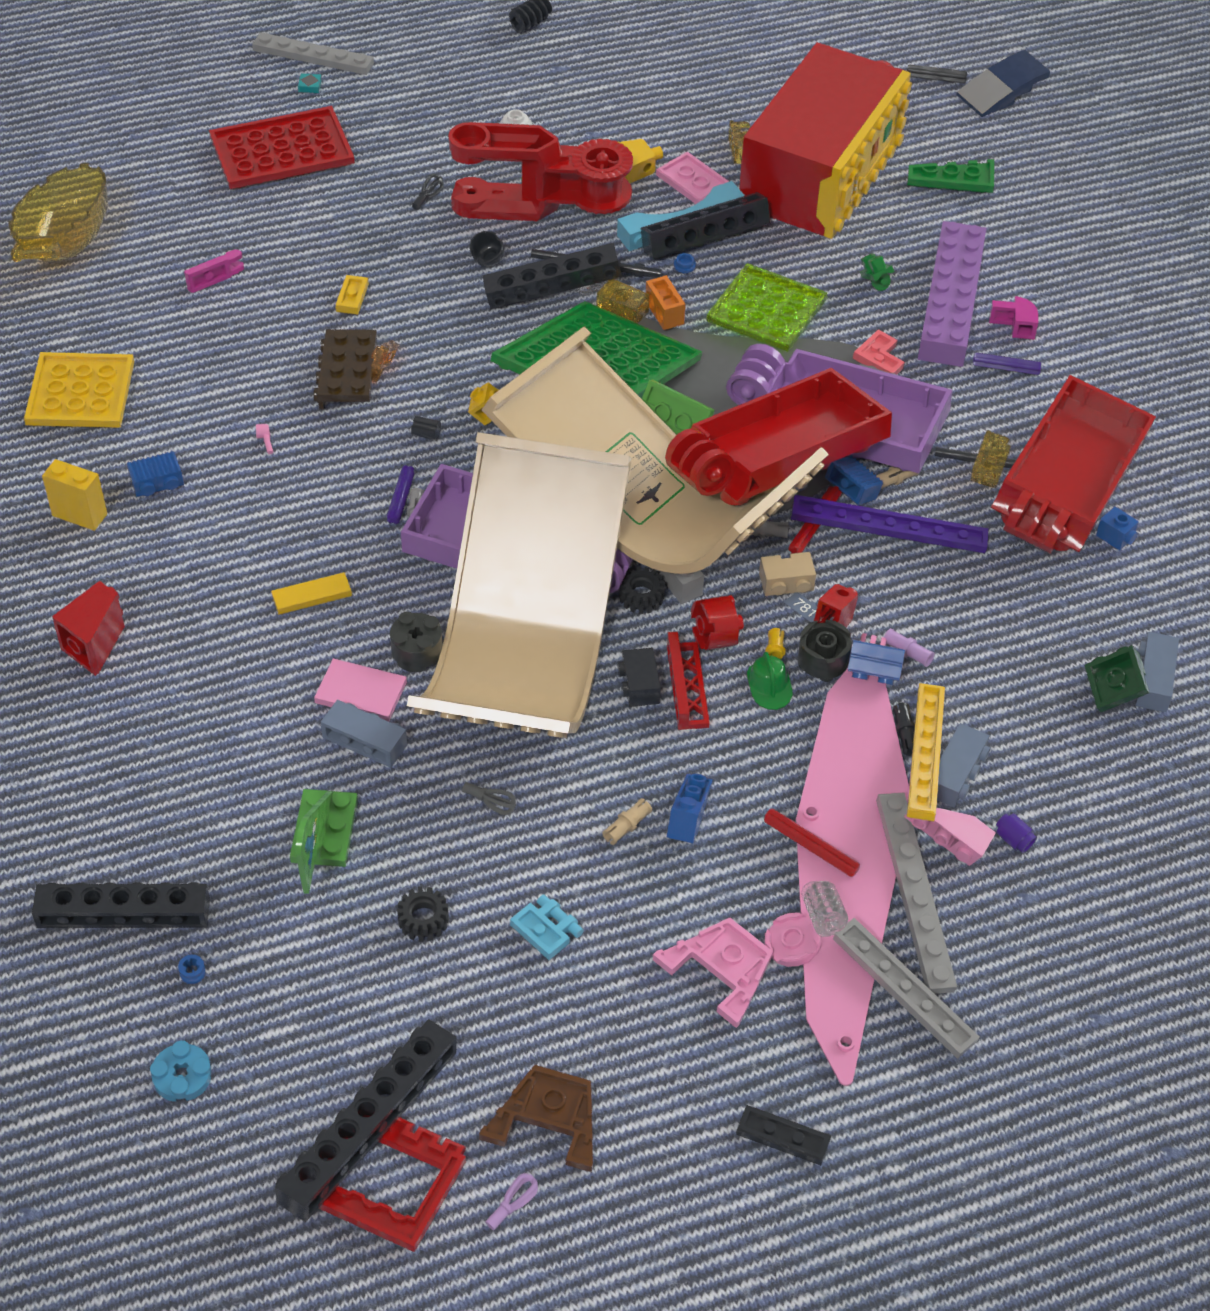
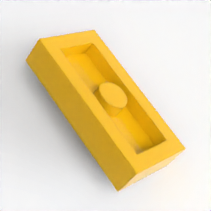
M346 275L335 305L336 312L359 314L369 285L367 277Z

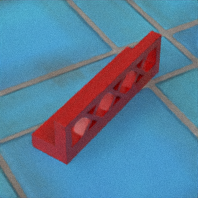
M668 632L667 655L678 730L709 728L710 722L698 643H679L678 632ZM681 651H693V656L687 661L681 657ZM687 669L696 674L691 681L684 677V672ZM690 689L699 694V697L694 702L687 698V692ZM695 710L702 715L703 720H689L690 712Z

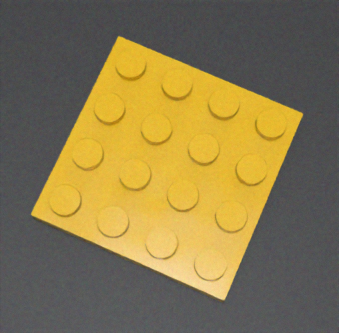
M40 352L24 416L25 425L121 428L134 366L133 354Z

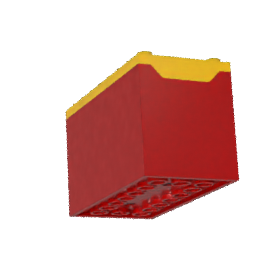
M816 42L744 135L739 190L745 196L758 192L767 197L771 218L833 239L835 234L842 230L844 221L850 219L854 207L859 206L863 194L866 195L868 193L870 184L877 180L879 171L884 170L887 160L893 157L896 147H900L903 142L904 134H902V129L907 119L904 117V114L909 105L907 95L912 87V83L909 82L911 73Z

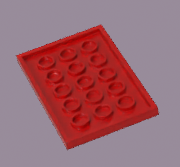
M332 106L209 130L211 142L229 189L355 164L353 152Z

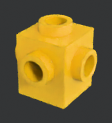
M487 382L481 387H476L470 395L471 400L468 413L483 425H487L492 420L482 409L489 398L498 392L499 389H496Z

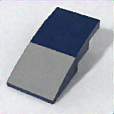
M1024 49L1001 60L973 78L957 91V96L978 115L984 117L1013 105L1015 97L1032 91L1033 84L1049 78L1050 70Z

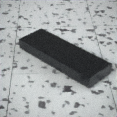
M746 1105L736 1130V1135L820 1166L832 1136Z

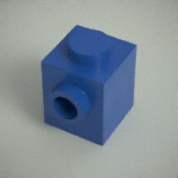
M1114 506L1100 519L1096 536L1120 551L1127 544L1131 545L1138 535L1136 529L1139 521Z

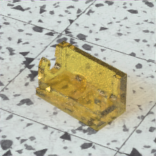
M729 120L728 139L734 164H741L743 137L748 131L742 132L740 129L749 128V122Z
M990 430L986 431L972 468L970 481L996 489L1011 446L1007 445L1009 438L992 433Z

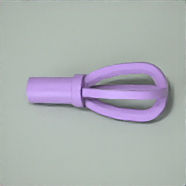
M523 1173L513 1181L505 1194L504 1201L500 1203V1206L485 1221L489 1228L495 1230L508 1215L523 1207L536 1195L538 1183L532 1175ZM526 1182H531V1187L516 1201L509 1204L520 1187Z

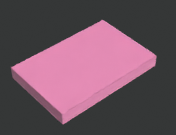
M689 152L656 169V176L695 204L702 201L713 187L729 182Z
M333 658L314 699L316 704L332 707L338 699L344 703H351L367 713H374L381 719L389 722L407 683L406 676Z

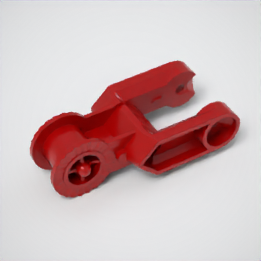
M479 122L458 124L448 134L451 156L453 160L468 165L478 164L484 160L522 162V184L491 183L477 177H465L457 180L451 196L452 210L461 217L470 219L539 221L557 211L559 204H576V206L587 212L607 214L625 208L632 198V187L625 176L629 174L633 167V155L628 147L616 140L599 138L586 141L578 146L560 145L558 137L540 125Z

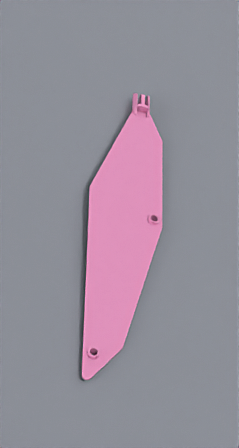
M866 633L861 635L860 641H866ZM872 635L870 643L875 644L877 636ZM882 637L880 645H886V638ZM848 668L827 693L796 817L797 824L860 864L856 875L850 877L797 843L800 912L817 923L822 935L821 947L817 955L809 962L803 964L806 1020L839 1083L844 1086H849L853 1082L874 978L833 940V937L838 930L855 918L882 944L896 874L876 799L878 794L905 793L908 804L909 794L908 779L886 684L879 683L878 677L869 675L867 680L853 678V672H848ZM842 1043H846L849 1046L845 1047L842 1045Z

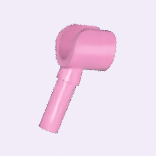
M256 424V438H264L267 453L272 454L273 449L270 442L269 425Z

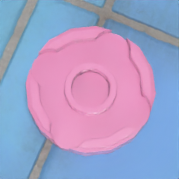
M787 913L776 918L773 921V925L765 933V945L773 951L772 959L776 963L787 967L800 966L809 962L817 955L821 947L822 935L817 923L802 913Z

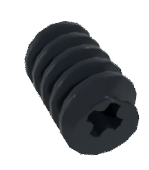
M527 0L523 4L511 9L509 13L510 23L514 30L521 34L525 30L530 29V27L535 26L536 23L539 24L542 20H546L549 16L548 14L552 12V5L549 0Z

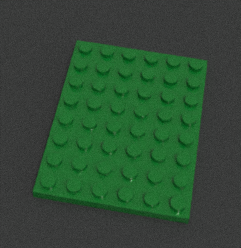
M584 301L492 352L490 362L497 364L501 369L511 370L520 375L581 328L585 327L591 333L585 342L642 399L649 380L665 384L700 361L702 351Z

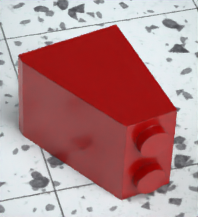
M98 581L52 616L61 650L95 676L100 673L125 627L122 617L123 611L118 600L120 598L118 592L101 581Z

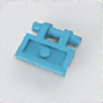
M543 894L537 900V903L541 906L540 909L529 903L510 919V926L550 960L570 944V937L565 933H571L578 938L582 935L584 929L578 925V920L574 916L567 915L560 909V904L554 899L550 900ZM548 917H553L559 923L555 925Z

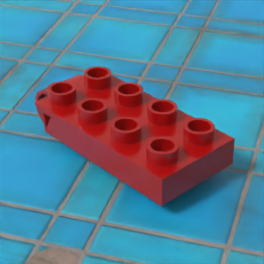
M831 367L694 423L690 429L683 430L671 440L666 449L665 459L667 465L701 495L711 496L720 493V498L724 503L741 505L748 502L750 497L780 485L821 447L829 454L822 461L825 465L821 469L823 470L829 467L831 462L852 453L865 452L871 445L891 437L892 412Z
M1069 375L1004 479L991 506L992 509L1001 513V519L1005 523L1003 531L1049 554L1054 549L1067 551L1071 548L1080 552L1146 439L1156 416Z

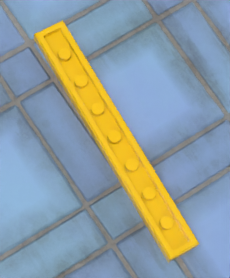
M919 683L907 817L935 821L945 687Z

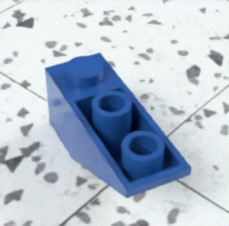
M686 774L671 808L667 838L694 843L713 779L706 778L701 774Z

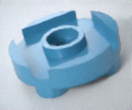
M177 1041L173 1046L164 1049L157 1055L150 1067L155 1090L161 1097L169 1101L176 1102V1099L186 1098V1101L195 1099L207 1089L211 1080L209 1057L201 1048L188 1044L186 1041ZM187 1068V1075L185 1077L183 1075L175 1077L176 1070Z

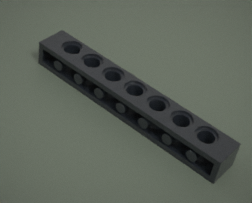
M430 1019L422 1027L418 1026L415 1028L409 1041L403 1047L400 1046L395 1050L389 1063L376 1071L373 1080L366 1088L362 1087L356 1093L354 1101L347 1109H341L334 1123L328 1129H324L319 1133L315 1144L308 1151L305 1150L298 1156L295 1165L288 1173L285 1172L278 1178L275 1184L276 1203L306 1223L457 1053V1036ZM351 1136L352 1138L344 1139L342 1137ZM327 1157L333 1158V1159L327 1160V1161H326V1160H322V1159L327 1158ZM306 1179H312V1180H313L312 1182H308V1183L302 1182V1181H304V1180H306Z

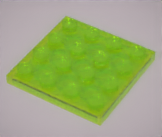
M746 263L707 313L706 321L789 352L827 300L828 292Z

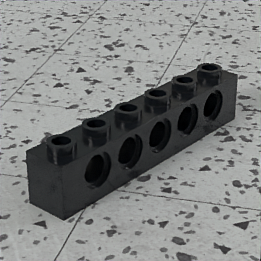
M755 192L641 227L643 251L653 259H662L667 254L682 253L690 247H701L709 241L723 240L725 236L739 235L748 229H759L762 225L770 223L768 198Z
M614 243L482 275L485 293L491 310L622 277Z
M82 882L76 884H36L32 916L36 928H207L210 895L207 884L198 882L188 884H172L169 882L160 884H144L140 882L132 884H115L111 882L104 884H87Z

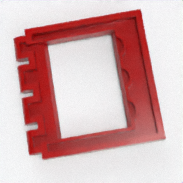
M399 1117L378 1142L441 1169L415 1216L412 1217L408 1214L404 1216L393 1211L392 1207L384 1203H375L365 1198V1195L355 1190L349 1191L340 1186L331 1193L319 1209L415 1252L466 1163V1156L463 1155L466 1146L448 1138L444 1140L442 1145H439L442 1138L441 1135L421 1126L418 1127L415 1133H412L415 1124ZM345 1136V1137H342V1138H344V1139H349V1138H352V1137H351V1136Z

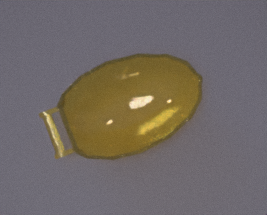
M80 163V168L68 170L65 167L46 177L47 182L42 186L36 184L15 205L11 213L13 218L11 221H8L10 235L16 242L11 251V258L14 262H20L22 259H35L52 264L74 258L97 237L108 209L106 175L99 166L92 168L89 166V163Z

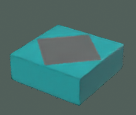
M301 73L298 92L319 93L322 82L321 74Z

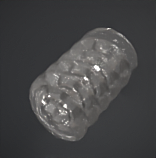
M825 880L812 881L804 885L802 899L816 933L821 937H829L845 928L848 923V915L835 885Z

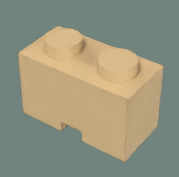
M810 552L790 554V558L781 559V555L761 557L759 575L765 596L814 591L816 572Z

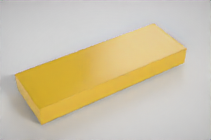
M345 572L271 591L278 615L352 596Z

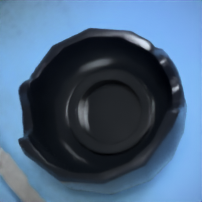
M482 231L475 234L470 240L469 249L471 255L481 266H493L499 263L504 256L505 247L503 242L493 231Z

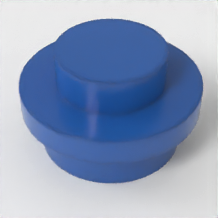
M688 253L679 254L674 261L675 270L683 274L694 271L696 268L694 257Z

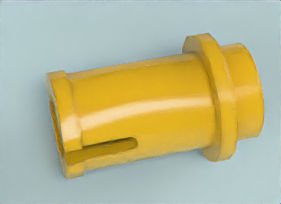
M780 628L770 629L768 631V645L765 648V652L779 659H782L786 652L783 646L785 634L783 630L780 631Z

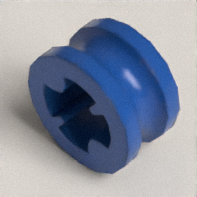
M191 954L179 961L178 969L183 982L196 984L205 977L206 971L201 957ZM191 966H197V971L192 970L193 973H187L188 967L192 969Z

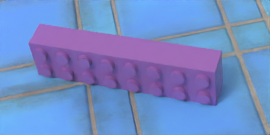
M943 221L918 360L963 367L986 227Z

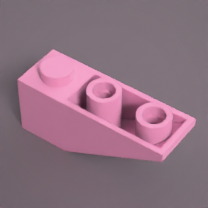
M936 808L935 821L909 818L907 813L904 815L913 826L921 829L933 838L937 844L945 847L958 860L966 863L968 866L984 855L996 833L975 816Z

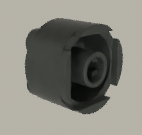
M402 612L399 618L392 624L390 629L391 654L393 660L397 662L401 669L409 672L426 671V667L437 665L443 646L442 630L438 618L424 613Z
M826 620V623L814 621L802 630L798 651V666L810 676L819 678L823 682H830L835 677L843 674L849 665L852 647L850 633L844 625L836 621Z

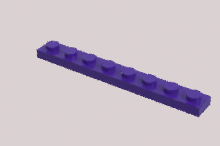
M794 495L791 520L985 553L987 550L988 528Z

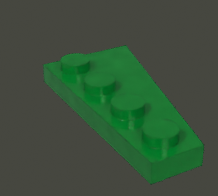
M987 159L986 163H978L977 160L968 161V164L957 165L956 162H947L944 166H938L936 163L909 165L907 185L993 193L994 159Z

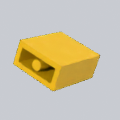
M55 459L42 475L52 516L95 531L107 516L99 474Z

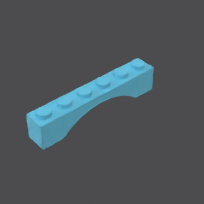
M733 181L713 187L702 201L685 210L666 214L637 212L619 218L617 220V236L625 247L632 251L643 247L641 227L745 195Z

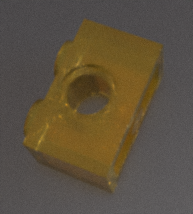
M612 279L608 280L597 292L596 306L638 324L649 311L650 294Z

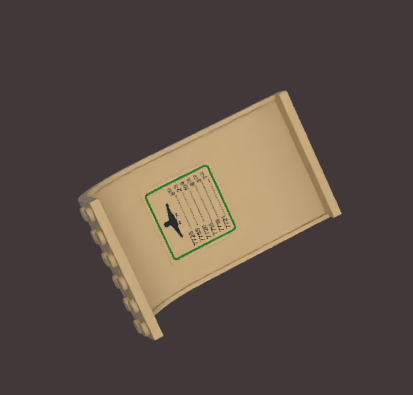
M585 327L581 328L492 395L482 409L507 437L630 456L632 460L617 548L643 565L674 574H686L703 570L716 561L724 552L730 555L740 545L739 543L744 542L754 532L752 527L754 529L759 528L769 519L766 514L774 515L784 505L781 502L782 500L788 502L798 492L796 487L802 489L813 479L810 474L815 476L825 466L822 461L829 455L821 447L780 485L750 497L748 502L741 505L724 503L720 498V493L711 496L701 495L666 463V449L676 434L585 342L591 334Z

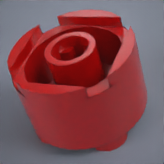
M728 595L694 601L691 608V619L696 618V626L692 627V631L700 649L713 650L738 645L739 630L743 629L744 622L742 616L737 615L734 597Z

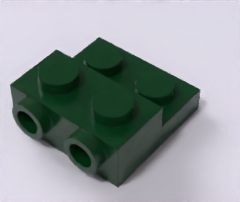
M1133 645L1121 647L1112 654L1097 657L1092 662L1084 665L1096 707L1100 712L1149 694L1144 677L1146 672L1140 653Z

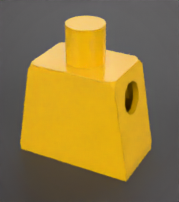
M644 139L619 142L628 147L633 155V167L629 174L625 176L630 184L655 172L656 160L663 158V151L660 146L650 148Z

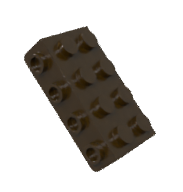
M326 329L325 339H321L320 349L323 354L318 356V367L320 371L316 372V385H318V388H314V402H318L319 410H324L325 402H370L377 330Z

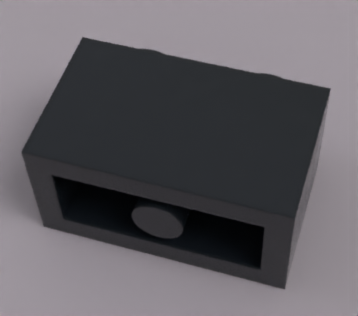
M653 647L622 650V661H617L619 677L623 676L624 681L621 682L622 696L627 697L629 707L660 704L661 686Z

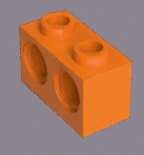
M668 276L646 281L645 302L662 329L666 330L684 325L685 302Z

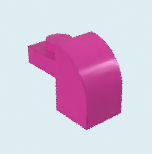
M1015 296L1014 302L992 300L989 323L1012 325V338L1035 339L1038 327V310L1031 301Z

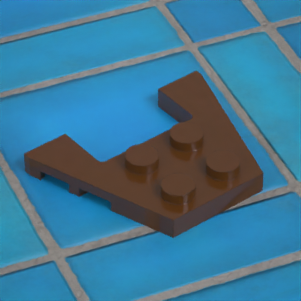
M534 1065L512 1091V1095L506 1103L497 1109L496 1115L488 1125H484L480 1130L479 1140L505 1147L515 1121H521L573 1136L565 1165L592 1173L591 1080Z

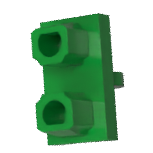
M871 253L861 258L864 270L860 271L862 278L871 280V285L876 290L882 291L887 289L891 281L888 273L895 272L893 266L885 264L882 255L875 256L874 253Z

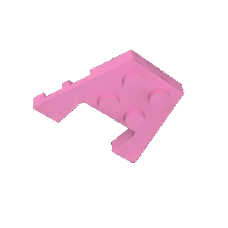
M728 918L699 931L698 935L686 941H678L677 945L663 951L660 949L653 954V961L670 975H673L690 958H694L734 990L717 1006V1013L737 1028L769 965L773 951L733 919Z

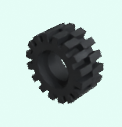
M641 566L636 567V571L632 568L629 569L628 574L626 573L619 587L620 603H624L625 609L630 607V612L633 613L636 609L639 610V614H643V610H646L647 614L651 613L652 608L656 611L659 605H662L664 599L665 582L662 580V575H657V571L654 569L649 572V567H645V570H641ZM638 587H645L651 591L647 593H637L633 589Z
M418 887V892L415 893L411 889L409 890V897L406 894L401 897L402 901L398 902L397 909L398 923L405 936L409 933V939L414 940L418 936L419 942H424V937H428V941L433 940V934L439 937L442 935L441 930L445 931L447 929V923H449L448 903H446L444 896L441 897V892L436 890L433 894L431 887H427V891H423V887ZM421 908H427L434 912V915L427 920H417L412 916L414 911Z

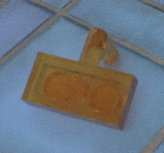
M391 340L375 348L371 356L374 359L371 365L374 367L372 382L379 381L384 368L391 364L400 344Z

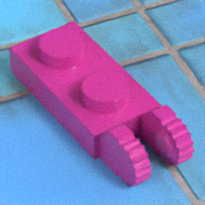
M234 249L226 252L225 255L185 270L187 289L194 293L243 271V262L237 261L242 258V252Z

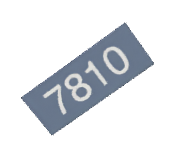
M794 593L784 601L785 604L808 621L814 622L817 606L800 593Z

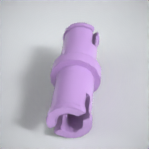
M891 628L884 635L886 644L893 648L905 650V658L911 657L925 667L929 666L935 653L917 644L915 639L911 637L906 638Z

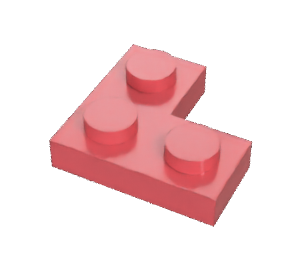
M879 329L855 350L853 359L861 364L874 366L879 370L898 374L905 364L904 361L890 354L896 347L897 340Z

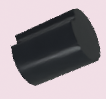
M421 416L414 417L411 426L412 435L432 440L438 439L441 431V421Z

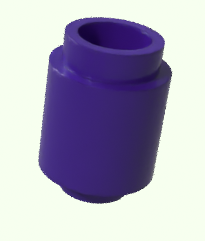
M1015 813L1003 815L996 823L998 827L996 834L1015 851L1019 850L1021 853H1025L1037 840V836L1033 834L1034 830Z

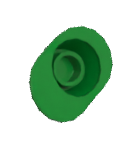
M764 652L763 656L755 660L749 667L747 680L751 695L760 707L768 710H778L790 703L793 696L792 686L783 661L778 657L769 655L768 652Z

